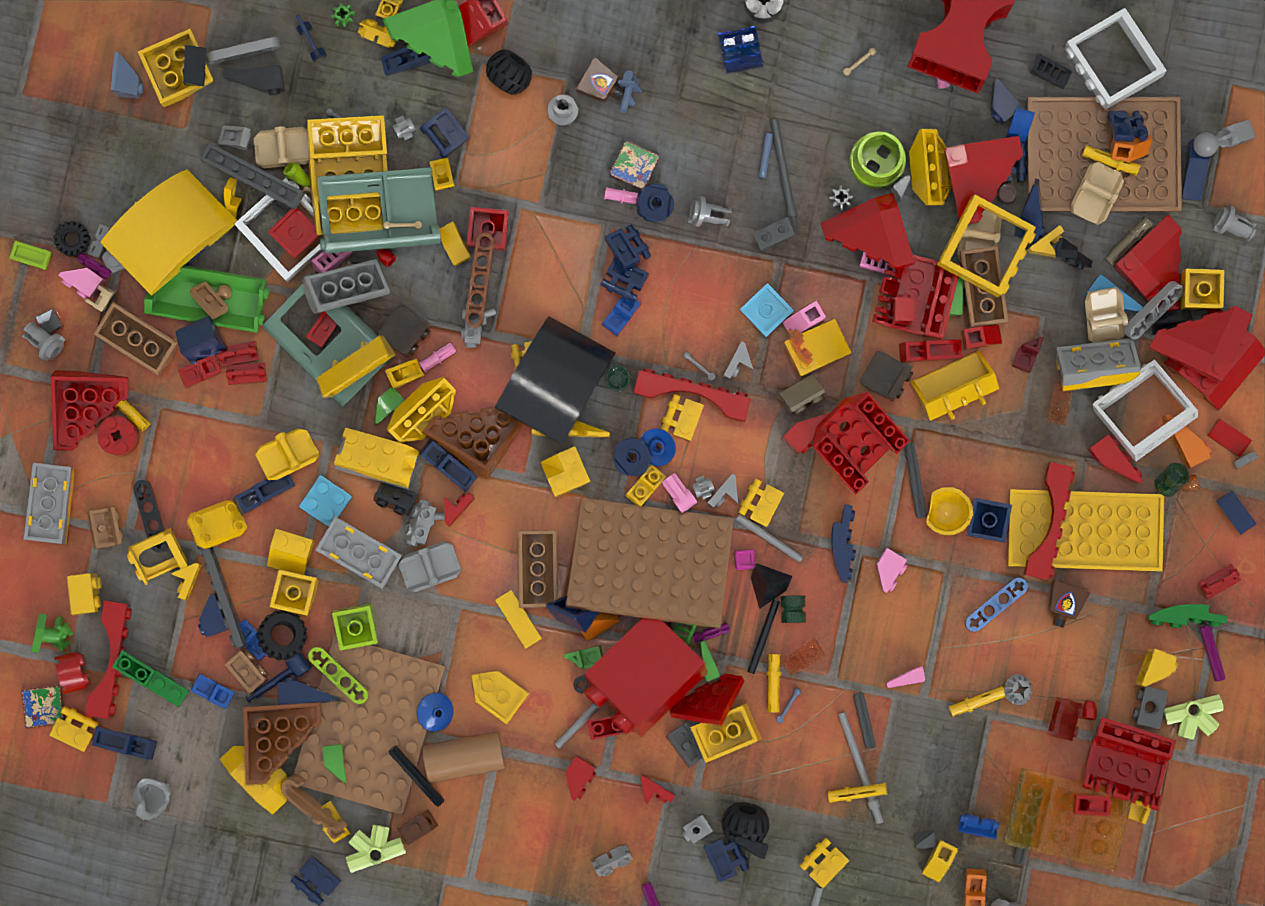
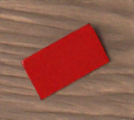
M1221 419L1217 420L1207 435L1238 457L1242 455L1252 441Z

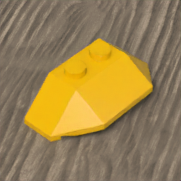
M919 129L909 151L912 190L927 206L944 205L945 199L951 190L944 150L947 147L938 135L937 129Z
M444 377L423 383L395 409L387 430L399 443L424 439L427 435L423 431L433 417L442 416V419H445L451 414L456 390Z
M233 746L220 758V761L230 775L257 803L272 815L287 802L281 789L287 774L281 768H277L266 784L245 785L244 746Z

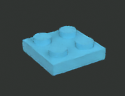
M768 283L740 309L765 337L794 312Z
M320 475L299 507L329 527L335 516L339 518L353 496Z

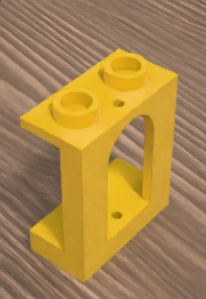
M172 528L129 546L128 560L131 564H135L137 568L135 573L139 581L143 580L145 585L148 584V580L174 568L180 567L182 569L188 566V560ZM164 541L167 542L174 557L151 567H145L140 563L139 556L141 552Z

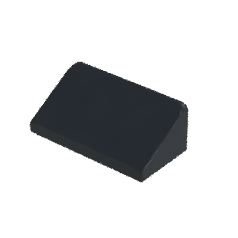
M185 45L183 83L185 86H205L206 48Z
M1191 310L1166 311L1152 325V334L1156 335L1157 331L1161 329L1168 330L1177 327V324L1190 320L1193 322Z

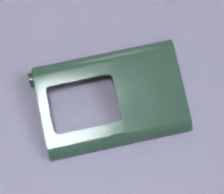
M432 167L317 177L323 236L320 239V248L325 251V254L440 244L441 236L436 220ZM377 192L380 195L383 223L386 221L389 223H415L420 221L422 223L420 229H415L414 227H390L385 229L383 227L382 230L332 234L330 232L327 198L329 196Z
M303 278V284L265 322L263 328L317 382L316 378L332 368V361L336 359L338 362H341L359 350L362 341L369 343L378 336L348 306L327 310L325 312L341 327V332L319 355H315L281 320L283 315L305 294ZM394 357L332 398L344 408L353 396Z

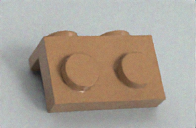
M114 506L87 512L94 550L121 544L123 534L122 530L118 527L119 513L115 510Z
M242 649L225 666L246 691L251 694L268 679L265 676L267 672L261 665L257 666L253 662L255 658L248 650L244 651Z

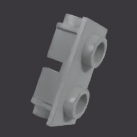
M620 845L611 850L612 858L610 859L607 853L594 859L595 861L592 862V865L599 877L607 876L619 866L624 867L633 860L626 845Z

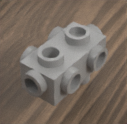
M472 301L475 305L479 304L477 301ZM494 307L485 310L482 325L486 324V318L496 315ZM463 309L462 320H465L466 309ZM473 314L469 318L472 324H476L480 320V316L477 314ZM467 322L465 323V328H462L461 339L465 340L466 348H476L477 345H481L482 325L479 328H471Z
M420 499L419 503L412 507L410 524L405 528L406 544L415 547L418 544L425 545L430 527L434 525V520H444L445 513H435L436 508L430 506L431 502Z

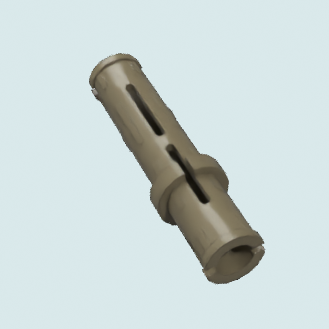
M1143 217L1133 229L1130 228L1128 230L1129 233L1104 257V260L1113 266L1134 243L1142 239L1141 236L1153 224Z

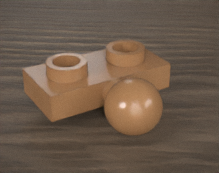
M205 281L191 288L189 294L213 320L228 312L229 307L223 300L231 297L232 289L228 285H221L218 287L217 292H215Z

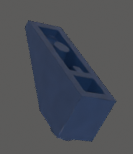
M407 47L381 57L386 76L432 63L429 61L430 56L423 52L417 54Z
M1192 139L1188 142L1181 199L1201 201L1210 156L1202 157L1198 155L1193 147L1195 139Z
M1036 178L1019 217L1036 227L1033 232L1036 234L1032 241L1033 243H1036L1038 237H1042L1045 227H1043L1039 179ZM1016 226L1014 236L1023 238L1026 231Z
M285 678L284 682L277 683L279 705L340 701V697L305 682L296 681V678Z

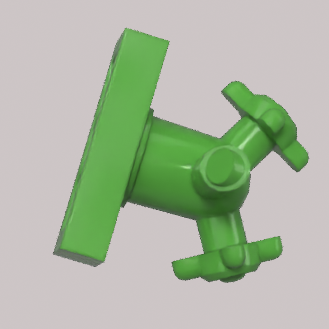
M39 613L31 652L39 653L41 643L48 642L54 643L52 646L58 648L59 652L62 653L67 646L71 645L70 641L65 640L66 636H72L74 633L67 622L62 626L63 617L61 616L55 620L54 628L46 627L47 615Z

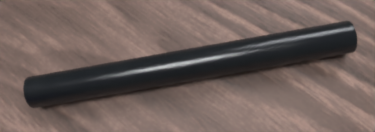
M772 600L747 671L749 673L755 674L780 604L777 600Z

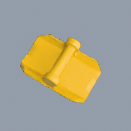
M297 428L287 434L282 432L276 435L274 440L259 446L255 456L267 479L278 480L315 462L319 457V452L308 431Z
M229 500L191 513L187 520L196 545L204 549L241 536L247 529L246 522L237 509L236 504Z

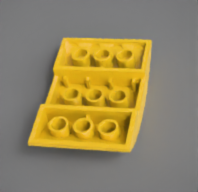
M384 116L307 120L310 187L317 235H322L317 177L387 171ZM379 193L338 195L327 198L330 232L332 234L383 229Z
M186 169L165 180L136 202L112 226L100 243L152 296L175 277L183 265L207 245L210 247L235 226L238 220Z

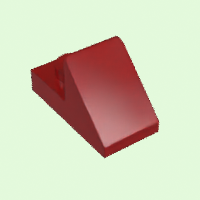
M463 493L456 501L458 503L457 506H454L444 497L445 524L450 527L475 499L470 493L466 495Z
M642 774L640 779L646 805L654 793H657L656 798L666 803L667 800L672 802L675 797L673 793Z
M1075 794L1073 814L1110 817L1111 797Z

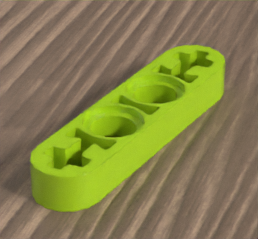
M315 647L310 650L308 657L311 663L354 703L362 704L368 700L369 693L367 689L321 647ZM321 651V657L324 660L328 657L330 660L321 667L320 664L323 662L319 659L314 660L315 655L313 652ZM330 663L337 666V671L333 675L326 671V667ZM345 676L351 679V685L348 688L342 687L340 683L341 679ZM355 683L358 685L355 688L358 692L364 691L363 700H357L355 698L357 695L354 691L351 694L348 693V690L352 689Z

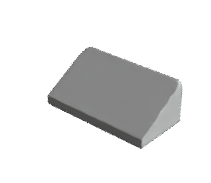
M908 175L894 184L890 190V193H894L898 203L911 178Z

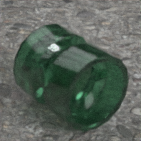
M622 366L611 367L605 376L607 387L614 392L626 390L630 384L628 370Z
M1177 462L1169 464L1155 479L1157 491L1166 497L1174 496L1189 481L1190 475L1187 468Z
M806 595L781 596V607L784 608V611L781 612V623H806V612L803 610L806 606Z

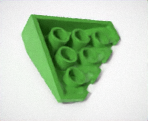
M434 0L383 19L392 39L398 41L400 38L408 43L407 48L417 54L425 53L430 56L429 61L441 68L444 65L453 70L452 75L460 77L473 72L462 16L455 0Z

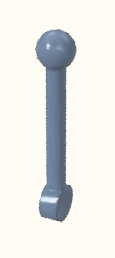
M794 689L792 698L781 715L776 718L778 723L784 721L785 714L795 698L801 694V689Z

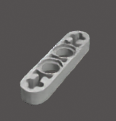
M271 37L207 53L208 63L218 64L281 48L279 37Z
M1175 281L1169 282L1128 322V325H1125L1124 334L1131 339H1138L1182 296L1183 286Z

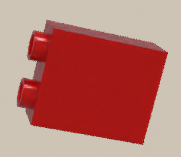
M642 618L584 673L589 687L583 692L596 707L600 708L607 703L616 712L610 719L622 733L627 735L633 729L642 737L708 672L706 663L662 620Z

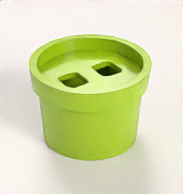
M869 133L861 137L850 151L849 167L851 173L865 187L871 189L890 187L901 178L905 170V151L900 141L890 133ZM881 145H884L891 151L886 159L876 153ZM870 160L880 166L876 173L866 167Z

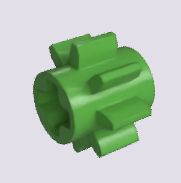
M340 3V7H333L335 14L331 15L332 19H337L335 23L337 26L341 23L346 28L347 23H354L351 16H354L355 12H349L351 9L350 5L344 7ZM342 12L346 13L344 19L341 18Z

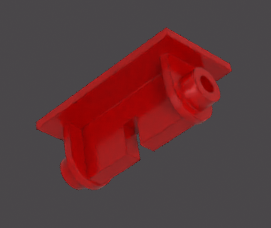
M256 341L227 346L226 350H221V352L217 353L221 367L259 360Z
M265 362L228 365L226 371L228 385L267 382Z
M1230 564L1198 584L1206 598L1210 599L1241 581L1239 578L1240 573Z

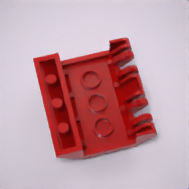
M913 255L915 265L896 269L895 272L893 270H884V275L889 277L882 278L879 293L886 296L878 295L877 300L887 303L886 309L875 307V312L882 315L874 314L872 322L919 336L944 339L958 276L938 266L937 260ZM899 294H909L910 298H915L914 322L911 325L891 324L892 302Z
M1209 309L1207 311V314L1209 315L1215 312L1221 313L1224 311L1220 309ZM1246 330L1235 357L1223 381L1220 383H1216L1169 358L1163 365L1173 374L1178 373L1205 396L1204 400L1219 411L1263 359L1265 348L1254 335Z
M1102 717L1091 742L1083 773L1082 787L1089 790L1093 787V791L1098 792L1101 785L1105 786V795L1110 796L1112 792V797L1127 802L1130 799V803L1133 804L1137 802L1138 797H1141L1143 807L1147 808L1149 804V809L1158 811L1162 795L1159 794L1167 763L1172 759L1176 740Z

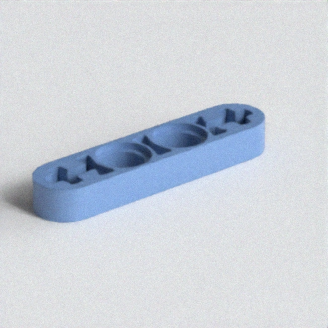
M1023 578L1011 580L966 618V628L973 632L982 629L1027 591V582ZM1015 582H1022V591L1016 590L1013 592L1016 595L1013 598L1012 594L1006 589L1009 587L1012 590L1015 587ZM1001 593H1006L1009 596V601L1006 604H1001L998 600ZM991 605L994 608L992 616L984 614L985 606ZM980 612L986 621L983 622L981 619L977 622V628L975 626L970 627V619H977L979 617L977 613Z

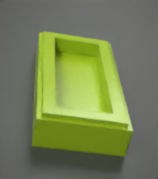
M15 240L9 259L47 270L53 252Z

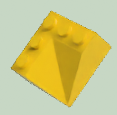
M191 29L138 51L158 99L164 108L183 100L214 81L206 63L205 86H185L183 83L185 45L200 47Z

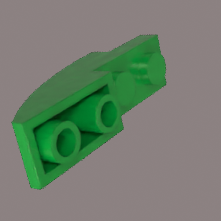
M1183 604L1154 611L1146 615V620H1151L1150 624L1162 626V622L1170 623L1169 627L1181 628V625H1187L1188 618H1190L1192 623L1201 624L1203 620L1209 621L1211 626L1220 627L1221 623L1227 624L1228 616L1209 613L1210 605Z
M123 650L112 666L178 708L189 693L188 689L175 682L169 676Z

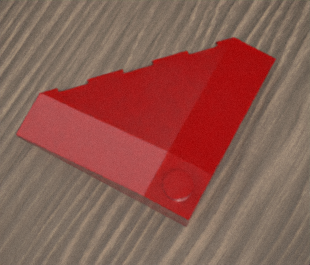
M1019 136L945 148L944 156L959 220L972 196L977 195L990 203L993 202L998 194L996 191L1012 173L1011 169L1015 162L1019 161L1023 156ZM977 206L968 225L979 223L985 209Z
M894 193L872 198L821 223L825 240L833 242V240L842 242V247L856 252L857 249L866 252V257L877 262L883 259L890 262L889 267L894 269L915 265Z
M1169 215L1159 222L1113 266L1147 303L1169 282L1175 281L1180 284L1179 263H1181V248L1179 247V236H1181V227ZM1177 300L1167 311L1179 310L1180 301Z
M1234 306L1228 308V311L1205 315L1202 317L1203 319L1177 324V327L1168 330L1161 329L1157 331L1149 348L1216 383H1220L1223 381L1235 357L1253 314Z
M55 370L51 375L53 450L73 451L78 446V442L84 436L87 437L97 427L96 424L102 418L105 420L115 410V406L121 400L124 401L129 397V378L81 371Z

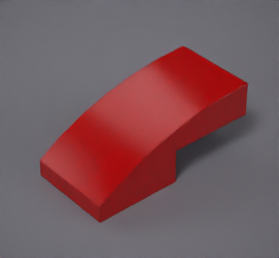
M215 355L196 361L195 364L178 370L185 389L222 372Z

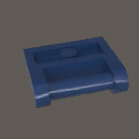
M447 107L420 127L422 133H426L439 150V155L442 159L449 156L455 149L470 139ZM434 125L438 127L450 143L447 148L431 129Z

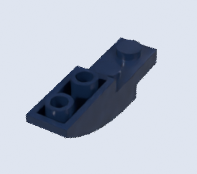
M846 504L843 506L841 523L833 522L831 535L834 565L842 583H847V580H851L853 569L850 568V562L855 560L856 550L853 549L854 545L846 544L847 540L850 541L852 529H849L850 521H854L855 511L852 510L853 506Z

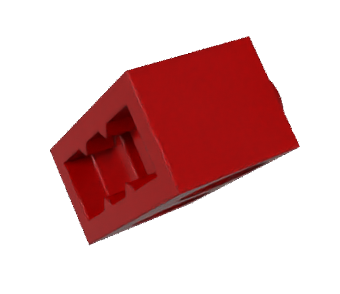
M899 294V296L895 297L892 302L891 324L911 325L914 322L915 298H910L909 294Z

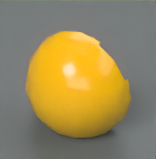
M943 487L932 493L930 510L926 521L927 525L934 532L944 536L963 532L970 524L973 516V506L970 499L962 490L953 487Z

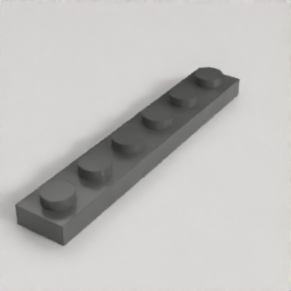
M211 143L208 144L200 157L202 162L296 210L305 195L303 191Z
M198 546L201 556H204L206 564H204L205 570L212 578L211 587L214 592H217L219 598L217 604L220 610L224 612V624L227 629H230V641L238 649L246 648L248 645L214 548L212 546L204 549Z

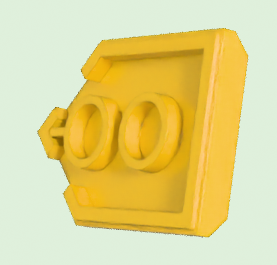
M500 671L471 675L475 702L507 725L529 693Z

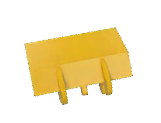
M378 336L369 343L362 341L359 350L341 362H338L336 359L332 361V368L316 378L322 396L324 398L335 396L394 357L396 354L385 337Z
M980 350L910 382L923 411L930 421L946 413L949 419L953 420L955 419L952 413L953 410L966 406L977 399L983 406L986 404L983 396L999 389L996 375Z

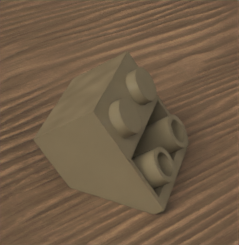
M812 374L779 393V397L789 414L795 413L797 415L806 410L807 404L811 403L813 406L820 402L825 391Z

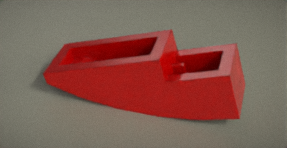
M961 339L927 340L899 344L901 363L962 359Z

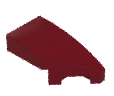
M1039 337L1019 347L1012 367L1030 373L1044 337Z

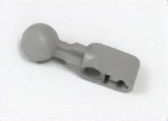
M1245 120L1218 131L1216 135L1209 132L1199 134L1194 140L1193 147L1198 155L1209 157L1217 151L1218 146L1230 148L1256 138L1250 121Z

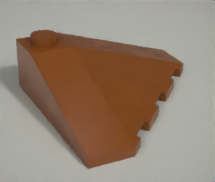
M495 406L481 408L479 413L469 414L468 411L453 413L454 417L442 419V416L433 417L423 433L470 470L485 479H488L498 466L523 426V423L497 409L495 410Z
M320 702L243 707L245 785L266 784L273 772L289 759L288 756L296 747L298 748L307 739L309 732L321 723Z

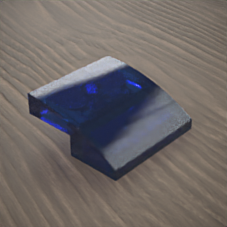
M755 26L718 34L726 74L763 67Z

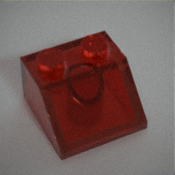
M1056 697L1047 734L1073 741V737H1077L1079 727L1076 726L1077 721L1081 719L1083 714L1082 703Z

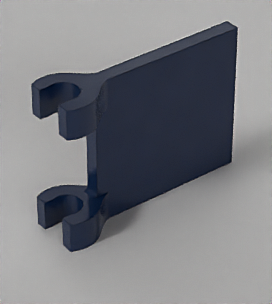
M299 14L296 15L299 22L296 30L299 35H302L304 32L313 49V52L310 54L313 62L317 61L319 57L327 56L323 48H316L308 30L313 29L310 22H303Z

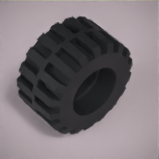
M283 610L279 612L274 611L272 614L267 615L260 624L257 634L258 645L262 648V652L268 654L269 658L273 657L278 661L280 659L288 660L297 655L307 640L305 622L299 619L300 616L298 614L294 615L292 612H285ZM276 625H285L291 629L293 640L289 645L280 646L272 640L271 631Z

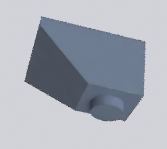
M114 52L110 90L117 97L140 99V95L144 93V82H142V79L120 53Z

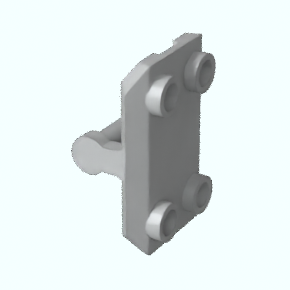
M440 542L404 555L398 562L406 588L413 592H418L454 579L462 571L453 544L448 542Z

